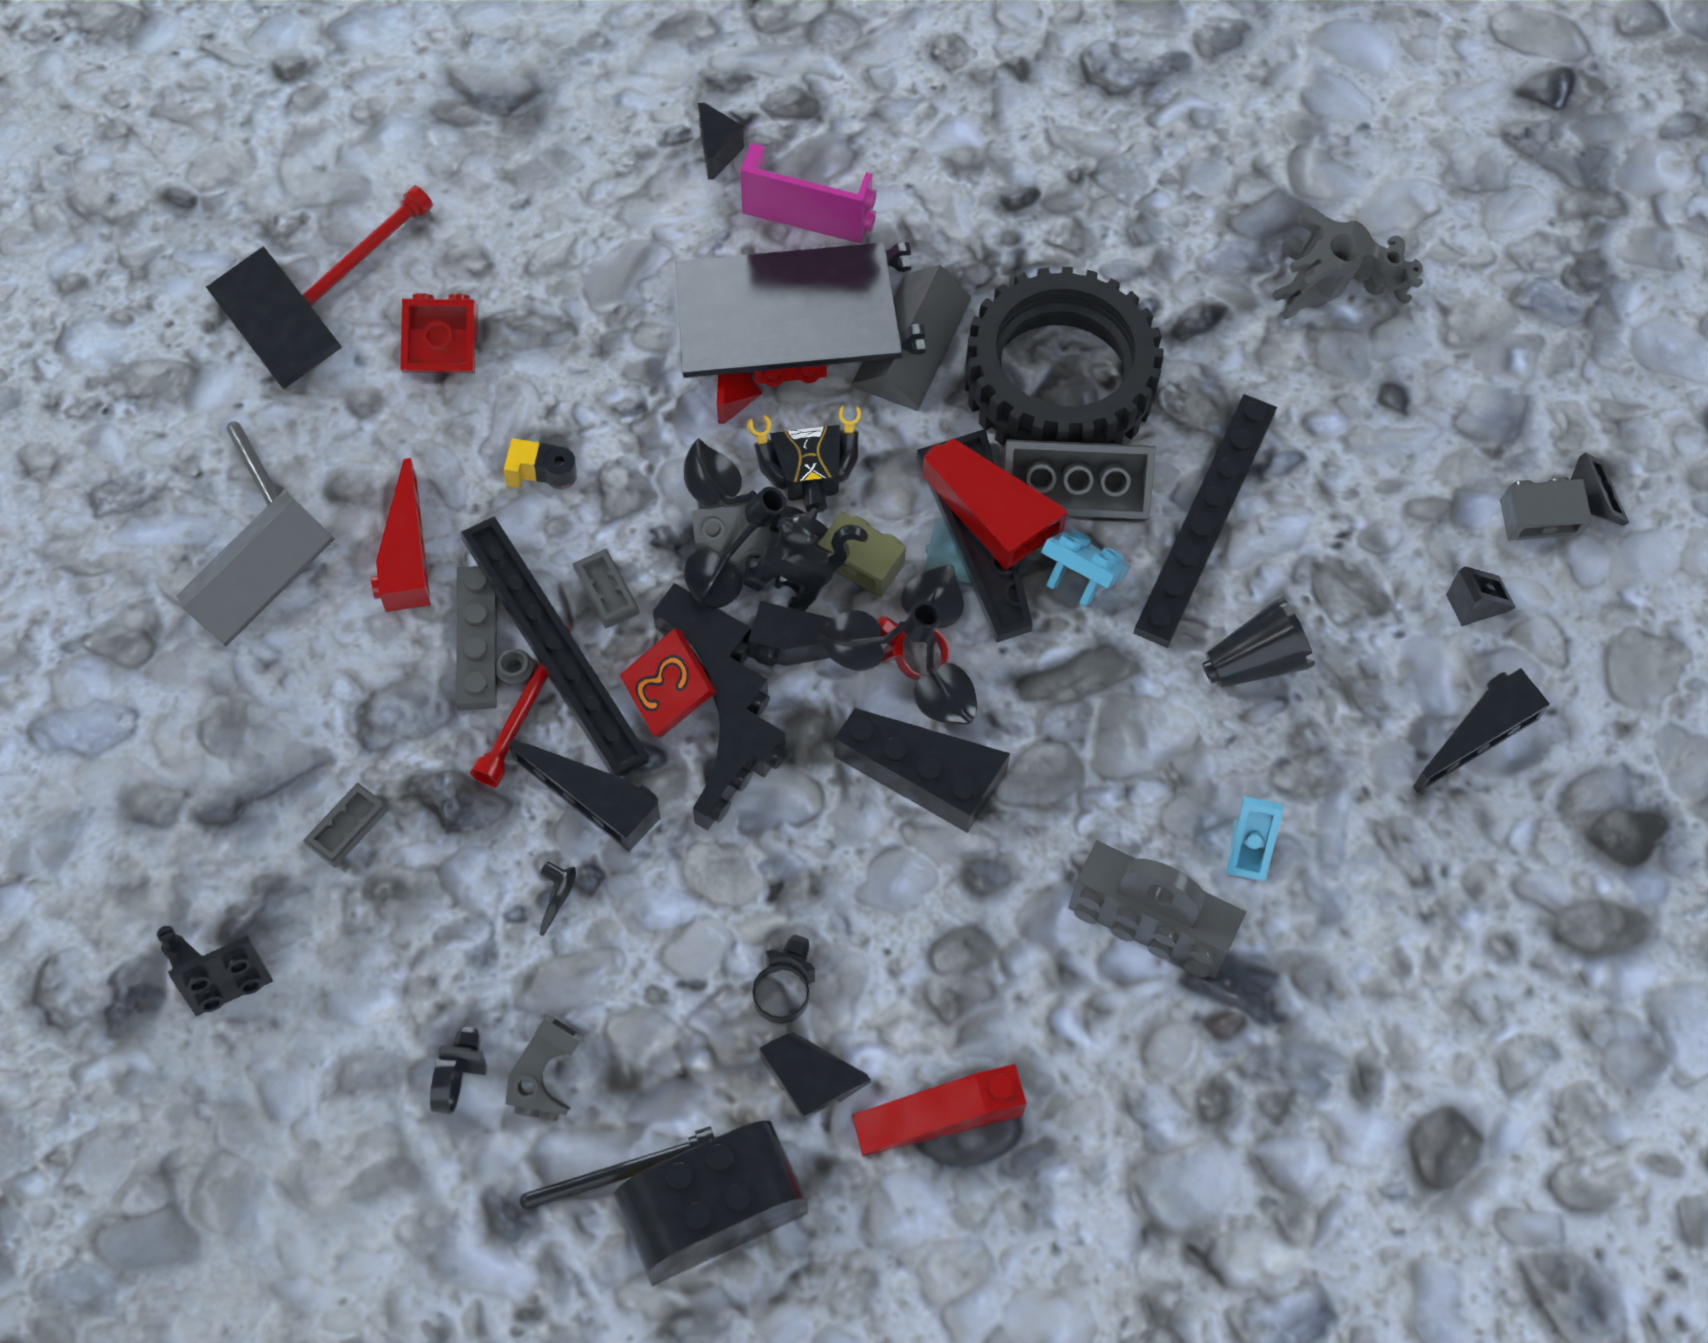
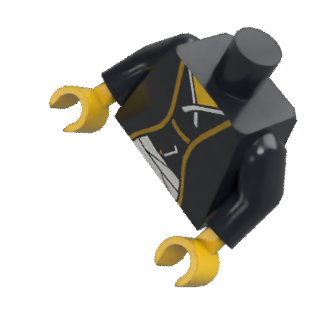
M844 405L840 408L839 418L844 423V430L841 431L840 425L774 432L770 433V439H768L767 433L771 429L770 419L766 415H762L765 423V428L762 432L754 430L752 418L749 419L747 430L751 435L756 436L757 439L754 447L761 473L777 489H784L787 499L791 501L804 499L807 512L814 508L818 510V513L827 509L826 496L839 493V483L849 478L858 460L859 432L855 430V424L860 420L861 416L858 406L856 407L857 417L853 421H846L843 418Z

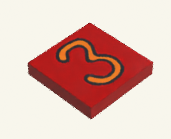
M677 629L669 632L619 674L652 735L659 738L663 737L716 693L714 686L682 631Z

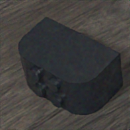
M768 1120L746 1124L652 1166L628 1179L614 1192L616 1203L651 1286L659 1284L808 1214L807 1198L772 1122Z

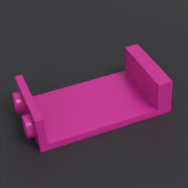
M753 143L750 144L740 169L743 214L860 244L863 241L865 232L872 231L876 219V211L873 210L877 196V190L872 189V173H865L859 192L856 194L765 171V147Z

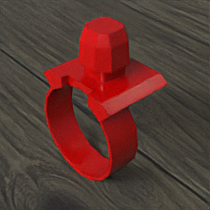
M882 616L877 620L881 627L880 637L887 635L898 626L896 622L888 617ZM935 630L933 635L936 637V642L941 651L940 667L949 662L950 649L946 638L938 630ZM901 632L887 643L883 650L884 657L881 663H887L895 658L897 666L903 674L918 681V679L925 675L914 672L907 665L903 656L902 645L907 635L905 632Z

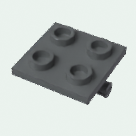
M720 500L714 506H705L697 501L698 510H691L695 550L710 549L722 558L724 553L749 525L745 517V508L749 502L726 505ZM769 526L757 527L730 557L727 563L738 568L743 575L745 561L750 557L759 558L762 556L766 544L770 540Z

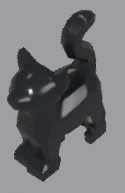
M816 508L810 510L805 516L794 514L790 517H781L777 525L780 533L767 542L762 556L759 558L750 557L745 561L743 584L759 591L775 578V588L780 589L782 586H789L796 593V597L792 596L787 602V607L806 611L817 599L821 589L831 580L834 571L843 565L850 555L849 546L846 541L866 542L868 534L858 525L842 526L834 533L831 540L834 552L828 553L815 546L820 542L819 537L815 535V521L818 514Z

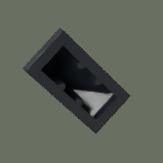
M1586 452L1580 455L1570 480L1583 479L1591 516L1621 526L1629 523L1602 460Z

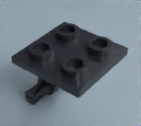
M163 926L157 931L158 940L162 943L161 951L170 960L172 970L168 971L169 976L195 1016L213 1012L223 1004L240 996L253 994L260 990L261 987L273 982L271 974L248 936L201 956L182 936L176 935L171 926Z

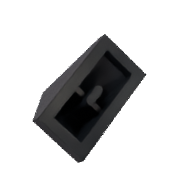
M705 102L698 103L699 126L708 180L715 179L744 148L743 125Z
M1467 566L1458 571L1446 593L1461 626L1497 616L1516 608L1500 576Z

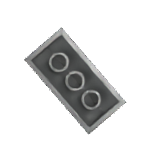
M941 265L906 273L893 299L898 332L906 330L913 324L924 325L926 338L922 339L925 341L926 352L915 355L902 349V358L864 361L861 363L852 381V388L915 411L919 410L971 302V296Z
M1006 440L1003 470L1062 506L1067 511V516L1150 519L1155 446Z
M284 489L177 595V598L182 608L224 646H227L335 538Z

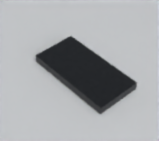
M264 246L206 286L207 290L283 390L342 348Z

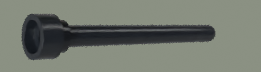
M708 1126L695 1130V1135L688 1137L689 1142L526 1192L520 1197V1205L524 1209H532L631 1178L652 1166L714 1139L712 1128Z

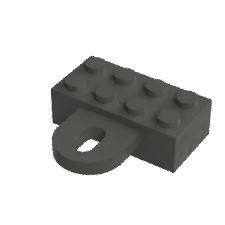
M1096 840L1076 880L1068 909L1074 911L1076 917L1086 923L1095 924L1097 922L1110 928L1111 933L1121 940L1139 942L1147 946L1148 951L1161 959L1172 958L1184 964L1185 969L1199 977L1209 976L1215 979L1247 912L1203 891L1193 879L1169 865L1150 859L1133 858Z

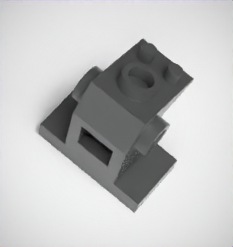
M551 1015L545 1017L508 1076L505 1105L515 1106L514 1113L523 1116L539 1117L540 1111L548 1112L546 1119L550 1121H557L559 1114L567 1115L571 1107L559 1101L547 1091L543 1082V1072L551 1059L561 1055L571 1056L584 1036ZM528 1079L532 1081L534 1091H526L522 1087V1080Z

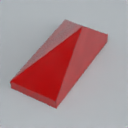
M748 372L718 375V423H727L763 394Z

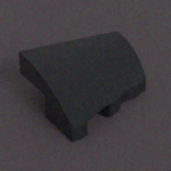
M796 1033L783 1035L759 1048L761 1060L780 1089L786 1092L804 1121L836 1100L840 1103L871 1083L870 1077L865 1072Z

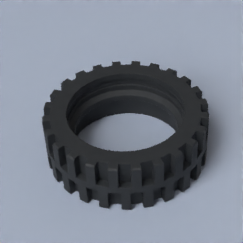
M1065 266L1062 267V273H1050L1049 267L1039 268L1035 277L1028 278L1026 273L1015 276L1014 285L1010 288L1005 283L995 289L994 301L985 298L980 305L979 317H973L967 342L964 386L965 391H969L968 404L971 411L980 410L979 424L985 430L991 427L995 429V441L1002 446L1006 444V440L1122 444L1124 435L1132 440L1139 432L1141 421L1146 422L1150 415L1164 359V349L1159 348L1162 338L1159 327L1151 328L1154 316L1149 308L1143 310L1138 308L1139 297L1133 291L1125 295L1119 290L1120 282L1113 278H1110L1108 283L1097 279L1098 272L1087 270L1086 276L1073 274V267ZM1054 325L1075 327L1092 333L1106 342L1120 358L1124 366V375L1119 388L1099 401L1080 406L1052 405L1030 397L1009 380L1002 369L1003 350L1010 341L1031 329Z

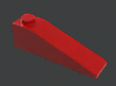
M411 458L403 459L376 559L377 576L371 577L374 599L381 598L385 612L431 605L418 482Z
M1011 1064L978 1072L852 1114V1119L861 1154L866 1156L1022 1117L1027 1102L1016 1065Z

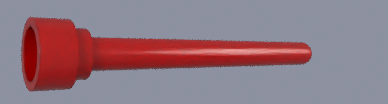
M416 185L411 187L403 195L402 206L302 294L309 305L312 306L410 217L416 218L418 215L423 216L433 207L429 196Z
M538 662L490 753H485L483 757H478L473 765L470 774L478 782L491 787L499 786L505 774V762L503 760L509 750L508 744L517 736L548 678L540 662Z

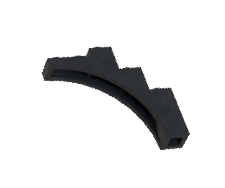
M674 583L653 610L655 628L665 636L673 629L682 631L716 690L713 699L720 722L717 756L708 783L693 807L694 823L708 831L714 821L719 823L726 816L731 806L729 800L737 790L742 792L752 778V771L765 778L771 768L777 769L782 764L788 749H786L785 732L759 717L770 701L768 679L743 665L750 655L748 640L751 628L718 608L711 609L701 606L699 602L695 601L690 591Z

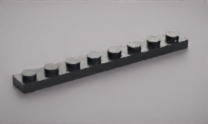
M1243 394L1136 623L1133 634L1166 648L1169 647L1277 410L1276 406Z
M493 516L461 531L463 543L610 774L622 777L647 764L649 755L496 517Z

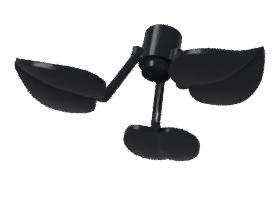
M698 438L690 447L684 462V481L690 494L705 506H714L720 500L726 505L749 502L745 508V517L749 525L724 553L722 558L710 549H699L692 552L684 563V579L695 601L699 602L703 607L715 609L730 604L742 590L743 575L741 571L727 562L757 527L769 526V530L774 532L776 536L780 533L777 525L781 517H790L794 514L805 516L807 513L798 508L786 506L785 496L774 487H765L758 494L751 490L746 495L736 496L742 486V478L738 468L730 459L710 448ZM816 519L815 535L819 537L820 541L828 531V528Z
M944 565L927 570L908 582L901 595V604L904 611L909 615L906 621H900L898 626L885 636L880 637L881 627L878 621L867 612L860 610L842 612L818 631L817 640L823 651L837 664L856 671L869 670L878 666L884 657L881 644H887L901 632H905L907 637L914 642H925L927 644L926 670L929 675L922 676L915 684L914 699L918 708L924 715L935 721L963 725L973 722L977 712V698L970 677L963 669L953 663L943 664L937 670L934 668V644L936 637L933 634L937 628H945L955 624L961 617L964 608L963 596L953 565Z

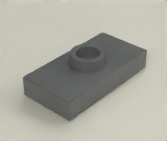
M607 549L572 563L573 570L605 629L640 614L637 603Z
M357 782L306 836L303 842L318 856L336 868L388 812V806Z

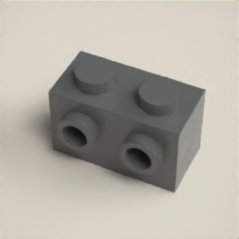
M1557 477L1542 483L1521 480L1509 485L1500 499L1508 541L1581 535L1592 521L1583 479L1569 480L1568 477Z

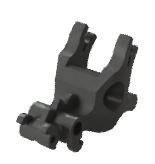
M1308 207L1303 209L1298 217V222L1303 228L1311 231L1310 235L1306 237L1304 242L1294 235L1287 236L1282 244V251L1288 257L1295 260L1289 266L1292 273H1298L1290 284L1275 290L1272 296L1275 301L1281 299L1288 301L1295 296L1291 305L1287 306L1282 313L1285 320L1295 316L1306 307L1318 308L1341 296L1352 279H1357L1358 282L1364 281L1365 289L1372 295H1379L1387 288L1390 292L1394 293L1397 300L1402 303H1408L1412 299V296L1407 294L1410 288H1418L1423 283L1422 279H1418L1423 271V266L1417 259L1412 262L1404 260L1405 242L1400 236H1391L1387 241V244L1390 246L1386 248L1375 242L1367 228L1360 222H1337L1326 217L1318 210Z

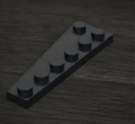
M985 429L954 438L994 463ZM949 440L944 441V442H940V443H937V444L943 445V444H945L946 442H948ZM937 444L917 449V459L922 470L925 454ZM929 485L996 643L1031 632L1033 623L1022 578L1018 571V562L1005 570Z

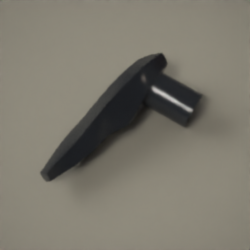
M550 861L546 862L542 867L541 875L553 881L554 884L550 892L549 904L541 923L539 935H545L560 907L570 894L576 878L575 867H569L564 870Z

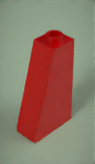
M954 438L943 445L937 444L925 454L922 477L1005 570L1045 544L1047 539L1064 531L1067 511L1062 506Z

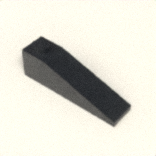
M1522 668L1510 675L1502 672L1487 683L1488 690L1420 774L1413 786L1417 793L1541 718L1550 703Z
M514 738L508 744L515 762L628 852L634 848L660 819L659 800L651 790L643 785L638 788L627 779Z

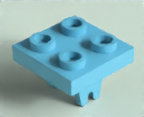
M1071 530L1070 533L1065 531L1047 539L1041 551L1044 555L1057 561L1046 586L1052 589L1058 587L1068 568L1090 579L1079 604L1087 607V605L1091 604L1101 585L1108 589L1122 581L1131 566L1123 562L1124 557L1120 553L1107 547L1101 550L1089 544L1091 539L1085 534L1076 530Z

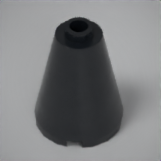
M1283 597L1274 600L1206 652L1207 661L1203 662L1202 666L1211 684L1218 682L1223 688L1304 671L1315 666V661L1306 658V656L1312 654V650L1295 613L1287 616L1283 610V607L1289 605Z

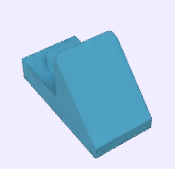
M1243 796L1238 820H1235L1233 824L1226 874L1266 882L1283 813V804Z

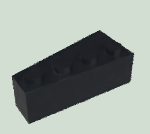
M854 708L834 738L835 758L966 833L969 832L1006 774L1010 757L1008 752Z

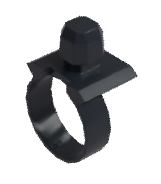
M793 935L788 939L783 953L773 949L765 951L767 968L762 970L754 980L752 996L758 1013L770 1022L780 1024L792 1022L800 1017L808 1006V984L815 982V968L811 963L806 962L810 951L807 938ZM781 970L791 971L799 976L806 987V1000L801 1008L793 1014L786 1016H775L762 1010L755 998L756 987L760 981L773 972Z
M461 1027L456 1033L453 1043L454 1047L442 1045L439 1047V1057L435 1064L430 1091V1108L432 1112L452 1114L455 1111L460 1095L463 1072L486 1075L487 1063L483 1051L479 1050L481 1039L478 1029Z

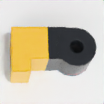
M511 438L504 466L506 486L521 488L523 480L548 483L555 489H566L572 486L577 479L575 456L572 451L565 447Z

